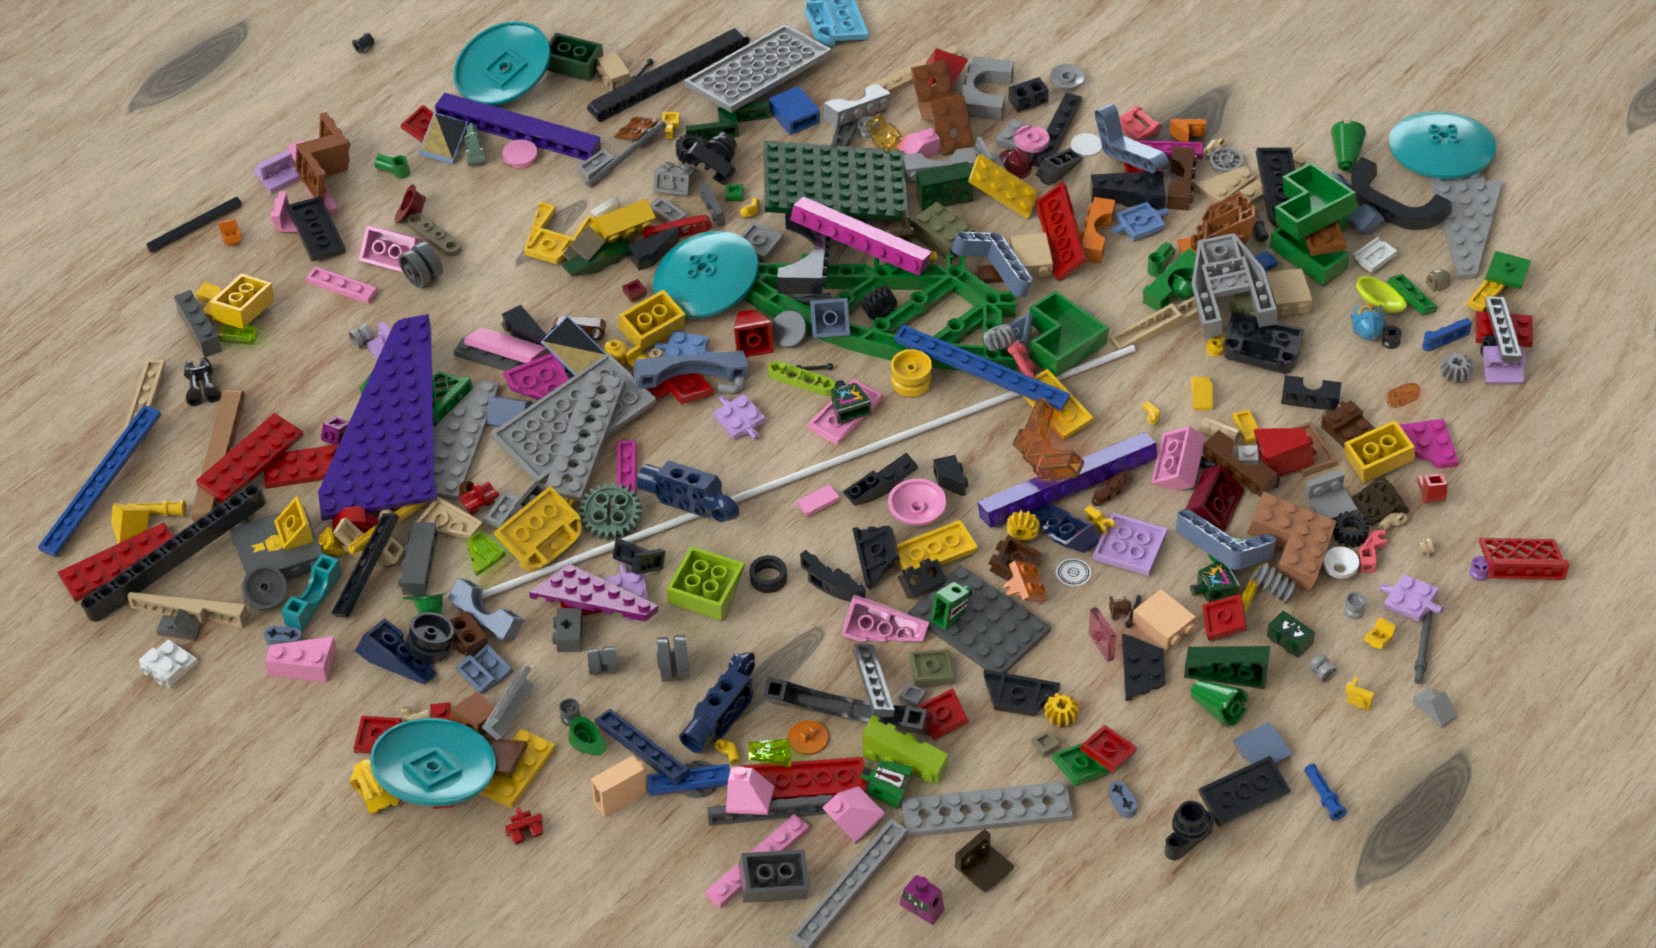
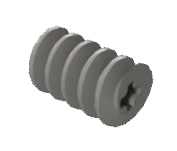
M1268 563L1260 565L1252 575L1250 582L1257 579L1256 586L1263 583V591L1270 588L1269 595L1276 592V600L1283 597V604L1293 592L1295 582L1291 581L1288 583L1289 578L1287 576L1281 579L1282 573L1278 572L1275 574L1276 569L1274 567L1268 570Z

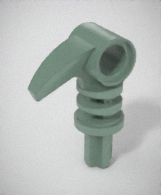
M469 123L466 126L467 134L464 137L468 165L485 163V156L481 142L482 136L477 132V126Z

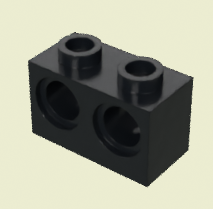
M1037 77L1010 86L1008 89V100L1018 113L1048 103L1049 89L1042 79Z
M930 558L919 562L920 566L915 569L911 566L902 570L903 575L898 576V579L907 598L947 581L938 559L931 561ZM928 568H931L933 571L932 578L927 575ZM911 576L916 578L915 586L910 583Z

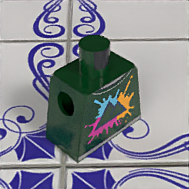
M843 380L835 383V389L831 390V400L838 424L871 415V400L857 383L846 385Z
M1220 561L1199 570L1197 583L1190 585V591L1193 596L1203 594L1209 603L1238 595L1241 589V585L1231 568Z

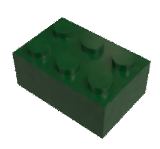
M555 32L549 42L551 56L547 70L590 81L597 71V58L603 57V46L600 43Z
M968 161L916 171V198L921 211L926 210L936 202L946 207L973 201V184L968 182L972 170Z

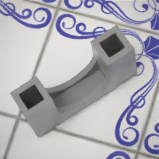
M973 56L972 63L968 64L967 73L969 74L965 75V86H962L961 95H964L968 116L1001 121L1005 107V96L985 94L976 88L986 83L1011 86L1014 74V61Z

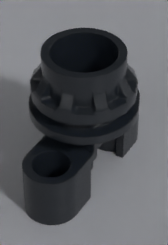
M719 133L717 136L712 137L705 146L697 142L694 143L685 154V158L695 167L702 161L706 164L705 170L712 168L716 171L713 179L722 185H726L736 173L734 166L730 163L735 156L737 143L731 135Z
M1186 801L1175 811L1172 819V829L1174 832L1166 838L1164 853L1168 859L1174 861L1181 859L1212 833L1214 816L1211 812L1205 810L1201 803Z

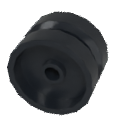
M433 612L419 613L413 617L406 638L408 653L415 659L427 663L439 662L446 658L454 634L452 623L443 615Z

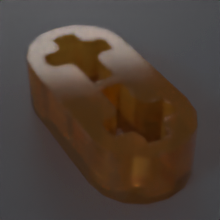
M1410 382L1390 390L1387 394V404L1390 407L1398 408L1416 401L1420 395V386Z

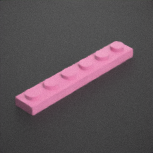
M793 814L751 852L786 851L809 831V825ZM737 863L705 891L706 897L720 909L742 890L739 864Z

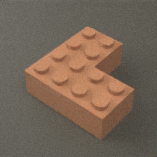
M1263 491L1247 534L1254 537L1263 534L1274 536L1276 538V546L1283 548L1275 574L1281 572V579L1287 576L1289 578L1288 583L1294 581L1295 587L1310 592L1317 579L1337 521Z

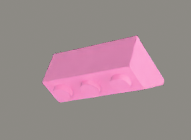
M366 225L359 261L402 272L398 261L399 255L406 250H411L412 246L423 241V238Z
M1191 426L1163 433L1151 484L1176 490L1194 487L1206 436Z

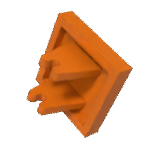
M1014 561L1009 564L1013 578L1004 584V588L1010 587V590L1006 592L1007 595L1016 594L1017 597H1022V600L1039 603L1048 600L1046 588L1041 583L1039 570L1034 564Z

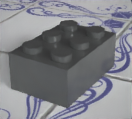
M805 849L741 854L738 864L743 903L806 899L810 886Z

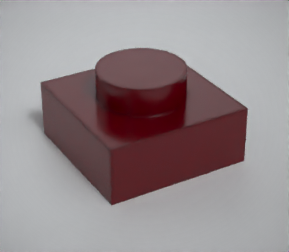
M639 279L622 286V291L631 302L647 295V290Z

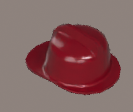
M1013 148L1012 150L1002 151L999 154V158L1008 172L1018 178H1025L1030 175L1032 166L1029 156L1025 151Z
M411 184L404 194L402 203L395 215V223L400 222L404 216L421 213L426 197L416 191L414 184Z

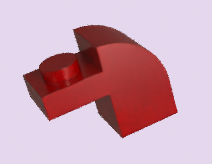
M1443 473L1417 477V483L1422 492V502L1424 504L1445 502L1448 484Z
M359 506L345 508L332 519L333 532L343 518H347L364 534L378 524L377 517L365 514V508Z

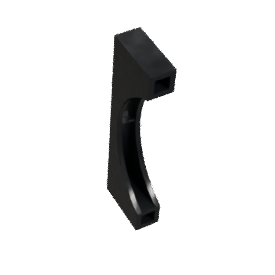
M785 214V229L806 237L814 245V249L802 260L778 268V293L822 294L823 287H826L831 238L791 221V214Z
M767 677L763 697L772 704L868 723L873 715L869 701L834 695L789 681ZM893 705V717H879V722L885 725L889 722L896 726L895 729L929 736L933 715L927 709L907 705Z

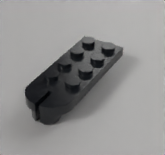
M1257 148L1255 152L1267 217L1270 223L1278 228L1275 207L1290 199L1284 194L1283 176L1296 170L1292 148Z

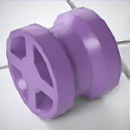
M1476 556L1471 562L1469 573L1477 581H1484L1488 578L1487 572L1489 567L1484 556Z

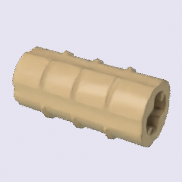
M1208 416L1202 419L1199 432L1212 436L1220 430L1233 440V445L1238 442L1241 429Z

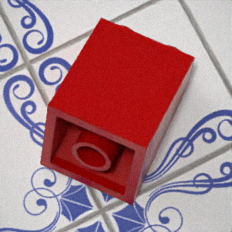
M1257 428L1253 430L1257 449L1263 463L1277 472V477L1315 464L1313 458L1316 455L1313 447L1314 443L1311 435L1306 434L1304 428Z

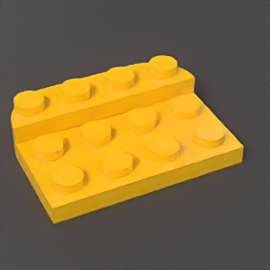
M550 485L495 530L494 535L520 561L519 566L531 573L547 567L577 541L581 533V518Z

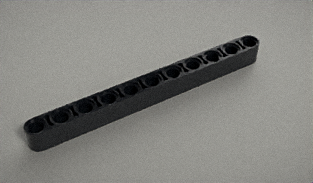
M733 28L592 100L587 106V111L597 121H605L745 47L750 43V38L739 28Z
M258 484L246 486L82 600L81 606L90 621L102 619L128 601L127 596L129 592H141L261 509L266 504V498Z

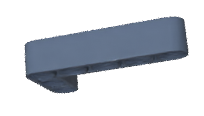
M1109 103L1095 111L1102 149L1106 155L1150 173H1155L1169 164L1168 157L1164 152L1123 136L1118 110L1114 104Z
M957 232L951 249L955 254L988 257L1010 291L1018 297L1027 296L1032 278L1003 236L987 232Z
M1180 510L1177 513L1176 532L1231 569H1243L1271 560L1274 557L1276 538L1272 535L1263 534L1238 542L1193 511Z

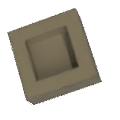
M1049 729L1031 738V744L1042 757L1060 748L1059 741Z

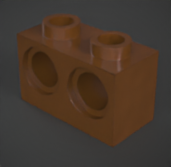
M468 611L450 619L454 627L452 641H455L457 650L460 654H464L466 658L469 655L474 657L488 644L487 636Z

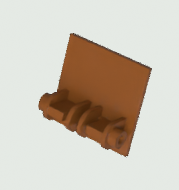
M633 117L626 126L619 129L614 138L632 139L633 144L645 135L650 127L656 126L659 118Z

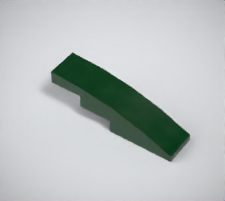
M627 239L604 244L588 261L581 255H578L563 263L562 267L572 277L602 272L603 266L617 264L619 257L629 256L628 245L630 243Z

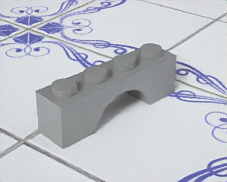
M875 84L864 88L863 98L860 100L847 101L837 98L824 103L823 118L835 127H839L861 117L889 108L891 93L880 85Z
M956 149L953 156L943 161L929 160L921 153L903 155L906 182L916 181V171L968 161L972 170L976 160L974 149Z

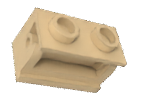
M616 52L597 58V73L603 77L604 84L609 86L611 91L614 90L613 86L618 88L631 81L630 72Z

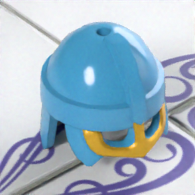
M1372 303L1361 307L1357 305L1354 315L1350 313L1353 330L1362 339L1373 340L1378 338L1383 332L1386 321L1382 305L1377 306Z

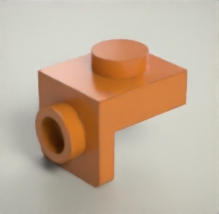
M235 218L218 223L225 245L233 246L237 245L239 241H243Z

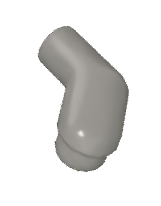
M737 377L733 384L720 382L718 391L735 394L745 388V379Z

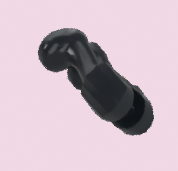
M200 358L199 368H195L192 360L185 363L184 376L190 382V388L186 393V402L190 406H198L202 403L203 396L199 380L203 382L204 397L208 402L214 403L221 399L219 387L212 383L210 376L213 368L207 358Z

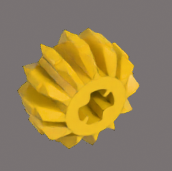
M1020 510L1019 513L1013 512L1012 516H1009L1006 530L1010 536L1017 540L1026 542L1028 539L1032 541L1039 533L1040 523L1035 514L1030 515L1029 511L1024 513Z
M1065 692L1062 696L1057 693L1054 697L1049 696L1048 702L1045 704L1046 719H1050L1051 725L1057 723L1058 727L1061 724L1068 727L1069 722L1074 723L1079 715L1078 702L1074 700L1073 695L1066 697Z

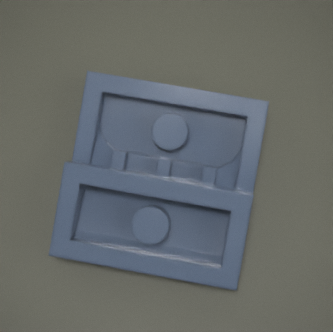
M488 644L474 657L469 655L456 667V670L481 694L492 689L514 672Z
M1269 722L1233 740L1242 757H1246L1250 764L1268 756H1271L1274 763L1277 764L1292 755L1281 736Z

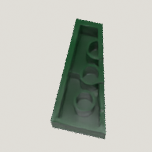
M1271 646L1188 647L1184 678L1265 689Z

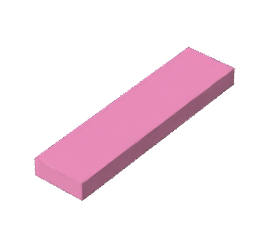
M316 266L306 278L309 284L366 304H370L378 293V288Z

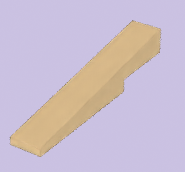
M1193 296L1177 306L1171 303L1110 336L1109 339L1117 350H1121L1199 319L1195 298Z
M129 592L127 596L133 609L174 617L178 609H181L201 622L202 625H204L206 620L243 628L249 617L246 604Z

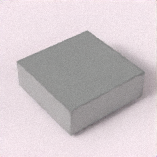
M908 683L899 696V701L909 706L917 707L927 695V690Z

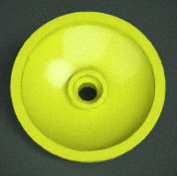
M1361 276L1356 281L1357 291L1367 304L1382 305L1384 313H1399L1406 308L1407 303L1404 297L1389 284L1369 276Z

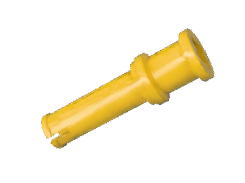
M165 500L162 503L126 504L128 506L149 509L150 515L159 514L165 517L170 515L185 517L187 512L185 500H180V502Z

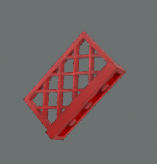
M1479 539V545L1489 567L1487 574L1491 579L1565 580L1570 564L1568 560L1563 559L1555 539ZM1487 545H1492V546H1494V547H1496V548H1495V549H1492V548L1488 547ZM1505 545H1511L1515 549L1512 550ZM1525 546H1530V547H1532V548H1534V549H1533V550H1530V549L1526 548ZM1543 546H1551L1552 550L1550 551ZM1501 550V551L1507 553L1508 555L1505 556V555L1499 553L1498 551ZM1520 550L1521 552H1523V553H1525V554H1527V555H1526V556H1523V555H1521V554H1519V553H1517V552ZM1539 551V552L1545 554L1546 556L1543 557V556L1537 554L1536 552Z

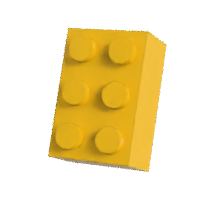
M645 198L599 216L592 227L607 244L616 241L620 237L626 239L632 236V233L635 231L643 232L645 228L652 225V221L656 217L648 199Z
M240 274L210 301L212 320L244 329L274 301L272 283Z
M664 289L619 314L618 328L634 346H642V351L670 336L673 331H678L685 327V313Z
M1396 420L1344 443L1345 458L1363 483L1415 460V446Z

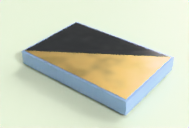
M434 113L419 154L453 164L466 130L467 122Z
M568 316L541 341L574 376L606 355Z

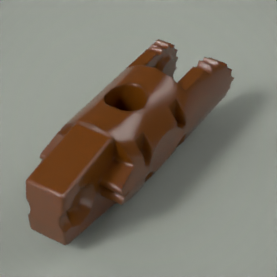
M1127 470L1113 476L1094 492V497L1091 500L1092 504L1099 506L1124 491L1133 482L1134 477Z

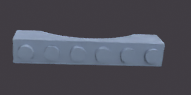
M744 351L635 359L633 375L637 388L640 389L657 387L660 383L671 377L689 373L708 374L727 381H735L737 377H743L746 380L749 366Z

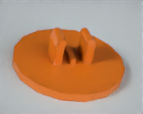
M811 720L796 723L788 733L789 746L792 750L802 755H814L821 752L828 742V733L825 727Z

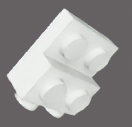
M168 639L157 650L152 647L139 659V668L146 676L150 675L159 685H165L170 689L197 665L198 661L196 657Z

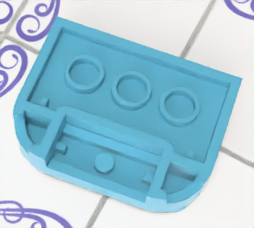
M855 0L806 1L805 15L812 33L819 43L825 46H834L835 41L868 39L869 33Z

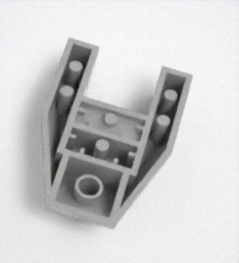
M1233 233L1199 240L1193 271L1192 289L1204 339L1223 335L1222 320L1215 298L1249 291L1259 328L1278 324L1277 309L1265 270L1240 239Z

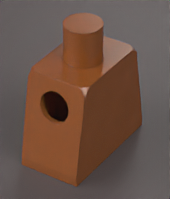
M477 691L451 709L450 720L464 724L482 735L486 732L482 726L495 707Z

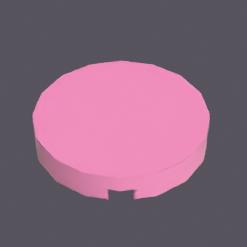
M1027 125L1016 131L1014 141L1019 149L1028 153H1038L1048 147L1050 137L1043 128L1039 126L1034 128L1031 125Z
M528 140L512 141L503 149V160L507 165H513L514 168L528 167L538 158L537 147Z

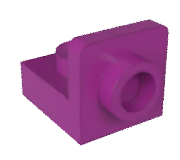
M335 416L324 422L321 440L332 445L339 444L340 435L346 431L349 421Z

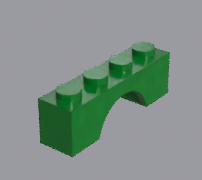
M1188 248L1178 256L1176 261L1169 264L1162 274H1158L1150 285H1146L1142 292L1143 303L1156 311L1168 306L1172 302L1170 286L1175 279V276L1172 274L1192 281L1196 252Z

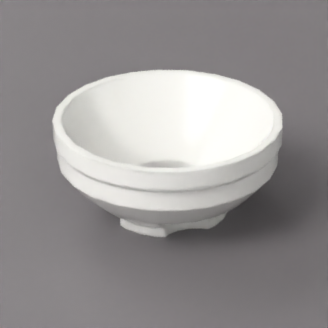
M615 196L592 209L590 213L593 217L598 218L619 209L621 201L618 196Z
M1334 547L1325 553L1323 567L1329 575L1335 578H1349L1357 572L1359 558L1349 548ZM1342 566L1345 568V571L1337 572L1334 568Z

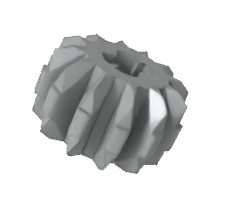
M1008 324L993 327L983 334L985 346L990 351L1006 348L1014 343L1016 339L1014 330Z
M1458 352L1457 355L1450 353L1449 356H1445L1440 369L1442 377H1446L1447 381L1452 380L1455 384L1456 381L1463 383L1464 380L1469 379L1473 371L1471 359H1467L1466 355L1461 356Z

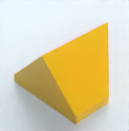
M113 503L111 524L117 543L138 535L149 528V509Z

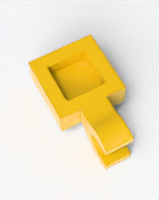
M663 112L661 121L666 123V127H664L666 139H673V129H679L680 112Z
M1091 505L1084 509L1087 520L1093 523L1099 532L1102 531V533L1107 535V527L1116 528L1114 520L1110 518L1105 519L1099 509L1096 510Z

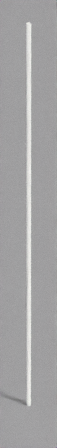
M1131 345L1070 368L1056 378L1060 381L1134 353L1135 347ZM1013 391L1004 393L730 498L736 503L1018 397L1020 394ZM687 513L621 539L632 543L701 516ZM615 541L486 589L482 593V599L559 571L568 563L574 565L614 550Z

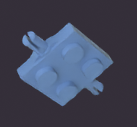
M1148 202L1116 213V219L1120 225L1112 227V232L1117 234L1125 231L1133 241L1165 230V224L1160 217L1168 215L1169 211L1167 207L1157 211Z
M678 331L672 332L667 344L659 342L655 344V348L665 351L664 357L717 353L707 351L709 337Z

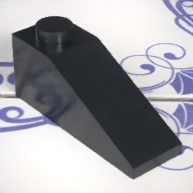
M1071 148L1044 158L1035 176L1046 185L1054 184L1079 164L1083 157Z
M672 227L628 245L629 257L638 271L655 265L679 241L678 227Z
M522 305L502 313L503 322L501 324L505 332H509L512 337L544 346L541 341L547 334Z

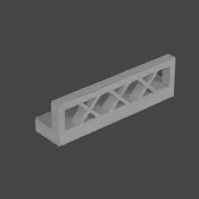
M528 665L513 678L482 726L496 740L502 737L534 686L526 679L531 671Z

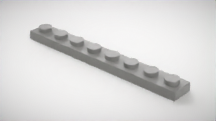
M890 819L792 934L791 941L802 948H812L906 837L908 829Z

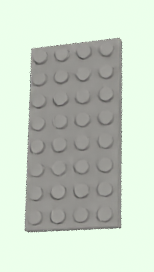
M784 24L684 80L685 87L718 106L733 112L831 56L832 49Z
M609 353L491 433V438L535 482L537 480L539 483H542L549 477L589 371L625 379L624 389L605 438L656 404V398L646 388L638 389L635 378ZM606 390L597 391L599 394L607 392ZM594 404L591 407L597 409L601 407V405ZM594 419L586 420L587 423H593L596 421ZM587 433L581 435L582 438H587L590 436ZM578 448L575 450V452L581 453L584 451V449Z

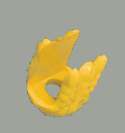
M370 758L355 764L352 775L349 778V783L362 796L367 804L368 812L374 815V813L378 812V809L382 810L386 806L390 807V804L396 807L399 803V798L387 792L376 781L371 770Z

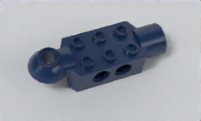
M669 460L662 468L645 464L638 473L637 487L640 490L655 494L662 504L708 519L713 516L718 522L735 520L740 515L736 502L729 496L722 494V482L717 475Z
M754 653L734 654L730 659L728 670L720 675L718 682L708 690L703 701L697 703L692 720L679 734L681 743L688 750L700 754L711 741L715 743L718 739H722L752 702L754 695L752 690L753 679L749 677L755 667Z

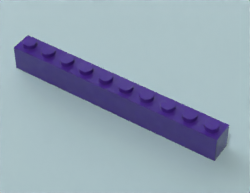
M445 92L435 105L436 113L465 121L467 126L469 123H473L479 131L514 141L528 140L534 143L536 147L586 161L601 150L600 136Z
M1143 432L977 502L979 517L992 528L1007 522L1013 512L1019 513L1022 510L1024 513H1027L1028 511H1033L1048 503L1107 480L1125 470L1128 471L1157 459L1158 456L1156 442Z

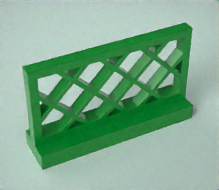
M440 370L432 376L433 398L435 400L433 401V428L473 389L469 377L464 376L461 379ZM440 377L445 379V381L435 383ZM456 384L453 388H449V385ZM445 386H446V389H445V390H441V391H437V392H436V389H437V388H441V387H445ZM444 396L442 399L437 400V397Z

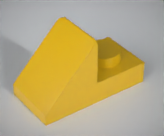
M1191 377L1193 409L1213 410V386L1210 377Z

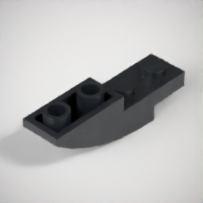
M906 452L879 472L871 471L845 489L843 494L854 506L873 501L890 493L897 484L903 482L904 478L919 469L918 465Z
M807 550L800 553V565L808 572V582L824 593L851 602L853 594L866 598L865 588L860 583H856L847 572H843L840 568L832 572L831 568L821 563L814 554L809 553Z

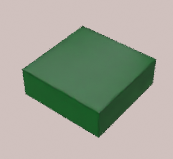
M743 184L725 185L726 202L743 201Z

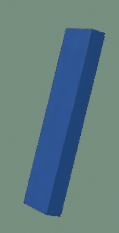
M729 764L690 769V775L676 785H673L659 773L648 774L649 796L728 785L730 775Z

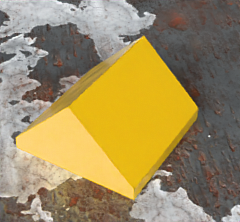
M296 496L274 520L282 547L285 550L313 543L309 522L299 496Z

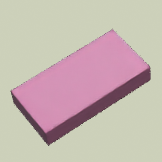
M827 485L799 499L797 506L809 517L840 501V496L830 485Z

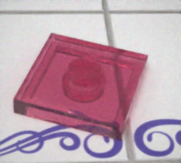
M1097 607L1090 609L1088 634L1106 661L1110 662L1114 660L1116 634Z

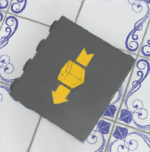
M304 505L303 508L309 522L313 543L288 550L283 549L274 522L281 513L230 529L234 546H236L245 574L260 565H270L277 568L284 575L285 580L300 577L311 572L312 566L323 552Z

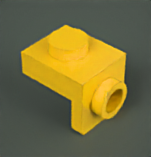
M327 527L319 536L322 552L324 554L344 556L346 553L342 548L344 543L333 535L330 527Z
M1379 617L1374 628L1366 633L1363 641L1369 643L1371 647L1381 650L1391 642L1397 626Z
M1355 676L1352 683L1348 682L1346 686V703L1370 710L1374 692L1357 687L1359 677Z

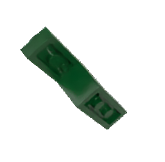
M769 101L745 104L733 112L717 107L718 122L685 126L686 134L689 136L690 133H693V135L697 133L699 137L702 135L706 141H709L719 133H727L733 138L739 137L738 122L770 119Z

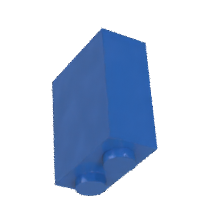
M799 86L769 98L771 114L789 135L820 123V110Z

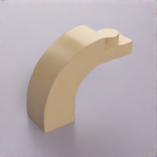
M347 518L341 519L333 532L344 543L342 548L346 552H348V545L364 534ZM390 536L376 565L387 566L397 563L405 548ZM364 549L352 556L359 559Z

